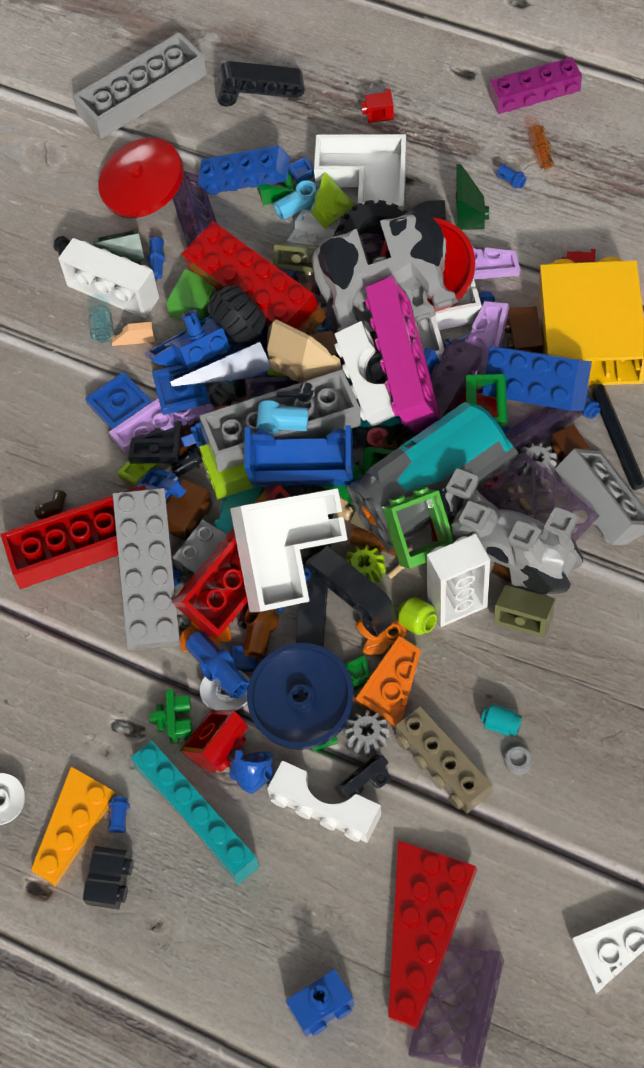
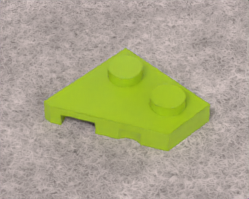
M325 172L319 178V189L315 193V202L312 204L310 213L326 230L348 210H351L355 204Z

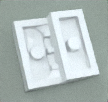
M303 209L295 220V229L287 239V242L320 246L322 242L333 237L342 218H339L325 230L310 213V210Z

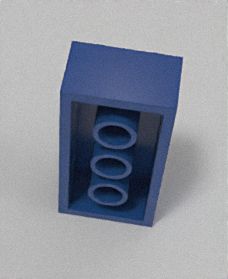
M490 346L485 375H506L507 400L569 411H584L592 361ZM496 384L484 386L482 395L496 397Z

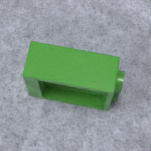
M428 486L415 489L413 491L414 495L406 498L404 495L391 498L389 500L390 504L382 506L401 567L411 569L427 562V554L433 549L454 543L439 490L429 489ZM426 500L438 541L409 552L396 511Z

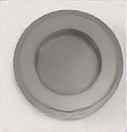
M522 746L511 747L505 754L504 764L506 769L515 775H522L528 772L532 764V756L529 750Z

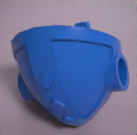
M236 750L235 759L229 762V766H231L230 778L237 781L238 785L247 793L253 794L257 792L266 781H271L273 778V753L261 751L243 756L242 750Z

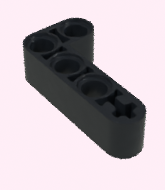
M228 61L221 65L216 80L217 101L224 107L234 105L239 93L297 98L305 92L302 71L292 67Z
M324 546L305 562L315 578L359 613L362 624L374 637H378L397 620L389 596L328 546Z

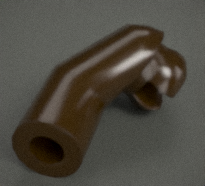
M55 490L52 501L43 503L35 508V516L38 519H45L60 514L67 494L64 491Z

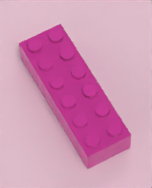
M391 276L365 287L368 296L365 298V302L369 311L372 312L373 317L370 318V323L373 330L377 332L378 338L375 339V343L383 356V359L380 360L381 367L388 376L385 384L388 392L393 397L391 402L392 411L395 416H400L405 427L408 426L415 434L441 419L410 298L395 278Z

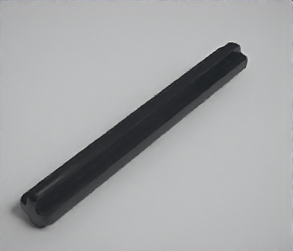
M602 384L594 386L592 388V395L594 400L599 403L600 414L629 484L633 490L642 489L644 487V478L606 388Z

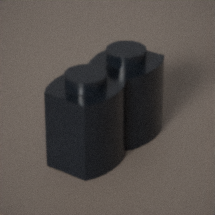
M101 846L94 847L83 893V901L86 905L119 910L121 902L125 903L128 887L124 886L127 875L130 876L132 874L134 864L127 850Z

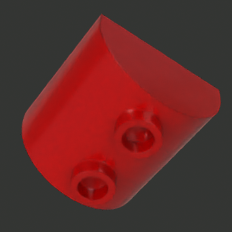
M211 709L181 748L180 752L196 765L209 772L216 773L217 770L222 772L231 762L228 756L232 750H239L246 743L244 734L247 732L248 726L235 711H216Z

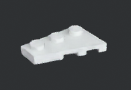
M644 909L571 939L594 994H597L644 951Z

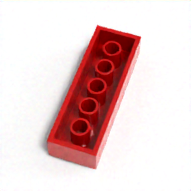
M214 221L181 253L187 267L215 289L219 290L228 285H237L264 313L266 317L265 326L267 327L277 319L299 330L319 309L316 298L311 291Z
M142 485L124 492L146 490V487ZM113 496L0 534L13 577L19 589L119 556Z
M280 485L268 486L253 504L291 496ZM234 527L171 602L210 637H219L248 602Z

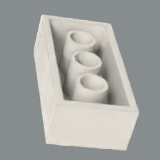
M73 238L58 258L68 287L135 315L146 318L159 299L152 269L146 265L134 263L126 257L114 255L106 249L92 246L87 241Z
M476 534L469 537H460L453 544L445 547H436L427 554V602L435 608L440 627L488 606L490 558Z

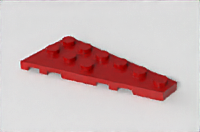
M399 840L388 1017L394 1022L417 1030L476 875L477 867Z

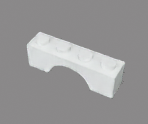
M360 321L335 333L338 342L335 344L338 355L343 357L345 361L342 367L347 378H351L353 383L350 387L355 398L359 400L360 414L363 421L367 420L372 426H376L395 417L391 408L393 397L388 392L386 385L372 384L367 382L366 379L367 363L377 351L368 328Z
M285 761L281 762L267 788L269 797L275 805L282 808L286 806L293 808L299 816L305 819L312 817L319 820L323 827L332 831L336 828L344 832L347 838L355 842L362 840L368 843L382 815L381 805L357 794L339 804H327L319 801L308 789L307 771Z

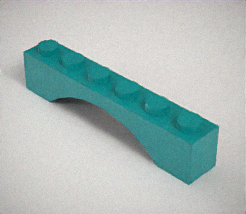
M152 740L131 757L138 773L183 818L237 885L259 868L256 856Z

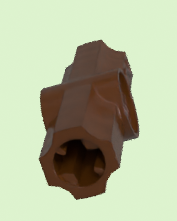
M248 607L244 618L245 623L248 625L243 648L245 656L256 659H264L266 657L270 634L275 631L279 623V615L275 612L276 608L261 612H250Z

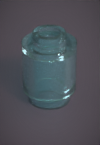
M103 306L93 308L89 314L90 336L93 340L100 343L107 342L114 336L112 314L108 308Z

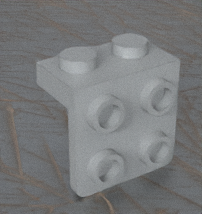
M202 520L173 556L175 568L181 571L183 576L189 570L196 573L228 534Z

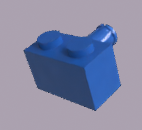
M196 310L187 311L188 316L186 313L182 314V319L188 333L170 341L178 363L188 370L230 349L223 328L213 321L201 326Z
M335 969L285 1000L289 1011L305 1037L309 1034L313 1036L318 1035L327 1028L326 1023L334 1018L340 1020L352 1012L351 1007L354 1006L352 995Z

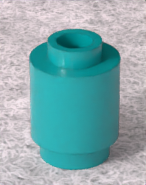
M492 703L490 708L485 707L481 722L485 723L484 729L508 737L510 734L517 736L523 716L517 714L515 710Z

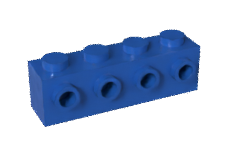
M278 145L202 159L198 184L207 193L215 195L219 192L237 191L238 189L248 187L256 188L260 185H273L278 182L287 181L290 156Z

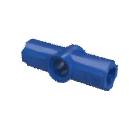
M197 631L190 635L188 641L185 642L186 649L200 663V668L205 677L211 682L215 680L230 698L239 699L244 696L248 690L249 681L235 667L229 652L224 648L220 650L204 632L200 633Z

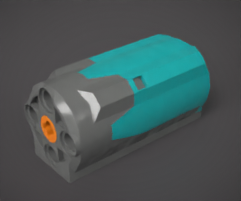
M464 402L377 462L365 474L347 485L346 489L362 523L379 539L390 553L395 548L382 506L390 504L389 500L391 498L404 495L405 498L414 495L413 491L415 489L426 486L432 490H439L440 493L442 489L446 488L456 469H461L478 476V485L476 487V490H478L508 469L518 452L488 411L479 405ZM426 500L396 511L405 541L432 523Z

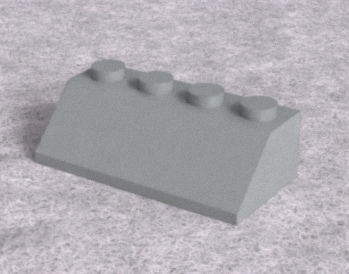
M573 449L555 470L560 475V481L574 494V500L586 510L588 519L601 530L603 539L611 545H626L644 535V506L602 451Z

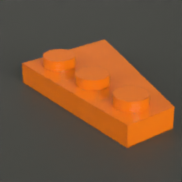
M399 636L355 698V702L373 714L378 712L380 719H386L388 724L396 729L395 726L403 719L421 650Z

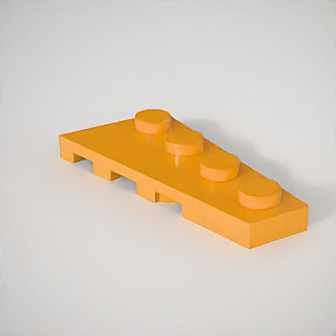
M71 767L31 869L33 874L56 887L108 810V803L111 802L112 797L117 796L116 792Z

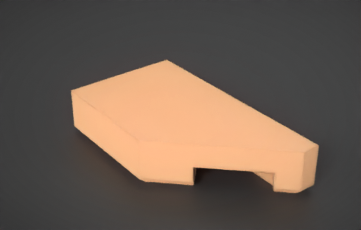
M152 322L129 323L119 335L112 336V346L155 342Z

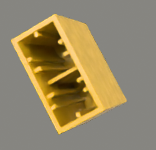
M606 257L598 262L574 263L569 259H558L550 264L540 265L538 301L544 344L543 353L592 361L588 386L601 384H643L644 316L637 260L622 261L617 257Z

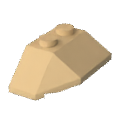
M277 319L268 327L267 351L270 359L269 363L276 372H280L292 380L302 383L342 370L340 359L335 355L331 356L328 350L313 337Z

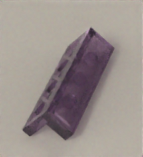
M184 171L181 186L172 199L188 247L212 221L217 222L208 194L198 184L199 175ZM190 181L195 182L197 188Z
M546 406L510 428L504 434L518 454H520L522 446L529 448L531 442L534 445L558 429L563 428L582 416L583 411H569Z

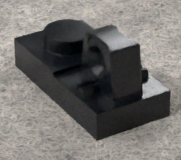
M375 754L334 789L340 797L352 798L355 794L359 795L364 790L363 785L368 781L377 789H380L391 780L385 767L389 762L384 755Z

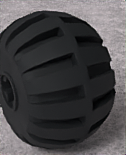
M228 285L219 289L210 299L208 305L209 314L237 343H246L259 336L264 328L266 317L257 307L256 303L237 285Z

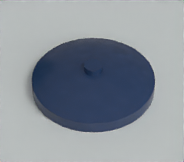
M311 643L289 644L271 652L254 670L247 691L249 713L260 732L271 742L284 748L295 750L315 748L337 736L347 724L355 700L352 678L341 659L330 650Z

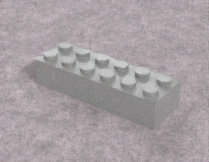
M178 32L73 95L77 114L102 139L206 76L205 59Z
M343 370L305 381L312 384L311 390H314L311 400L306 403L293 397L277 398L278 391L299 390L302 384L299 383L200 415L202 433L217 471L220 472L245 464V427H250L252 434L257 431L258 405L262 401H275L282 407L308 408L307 431L279 430L275 434H270L275 437V440L320 439L327 437L328 434L332 433V430H345V425H351V428L360 426V407Z
M165 489L113 493L127 647L129 651L179 646L177 607L171 603L176 597Z

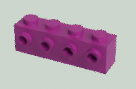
M573 57L492 79L489 85V96L498 114L510 112L581 91L582 74Z

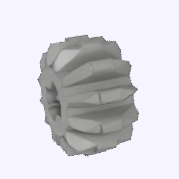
M531 442L529 448L522 446L520 454H517L515 461L517 463L516 471L521 473L522 481L529 478L531 485L535 480L543 484L545 479L551 480L553 473H556L555 468L558 466V457L556 453H552L551 446L543 448L542 442L538 446Z
M368 710L365 711V716L363 717L356 712L354 715L355 721L348 720V729L344 731L345 737L348 738L347 746L349 748L355 747L354 752L357 755L364 750L367 758L372 750L379 755V746L387 747L388 740L386 738L390 737V730L387 729V720H380L378 712L372 717ZM367 731H370L372 735L368 733V736H364L363 732L367 734Z

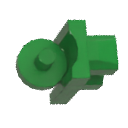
M174 689L166 690V711H164L163 704L156 705V711L149 714V722L157 725V731H165V724H167V735L170 737L171 744H179V738L192 735L191 718L178 719V713L191 712L190 696L175 695Z

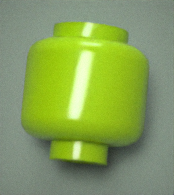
M412 597L399 606L398 621L406 630L413 634L423 635L431 632L437 623L436 610L426 601Z

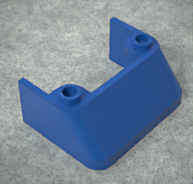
M345 425V430H332V433L327 435V439L275 440V437L271 436L268 431H255L252 434L250 427H245V471L251 485L256 487L280 485L281 487L349 485L354 481L351 425Z

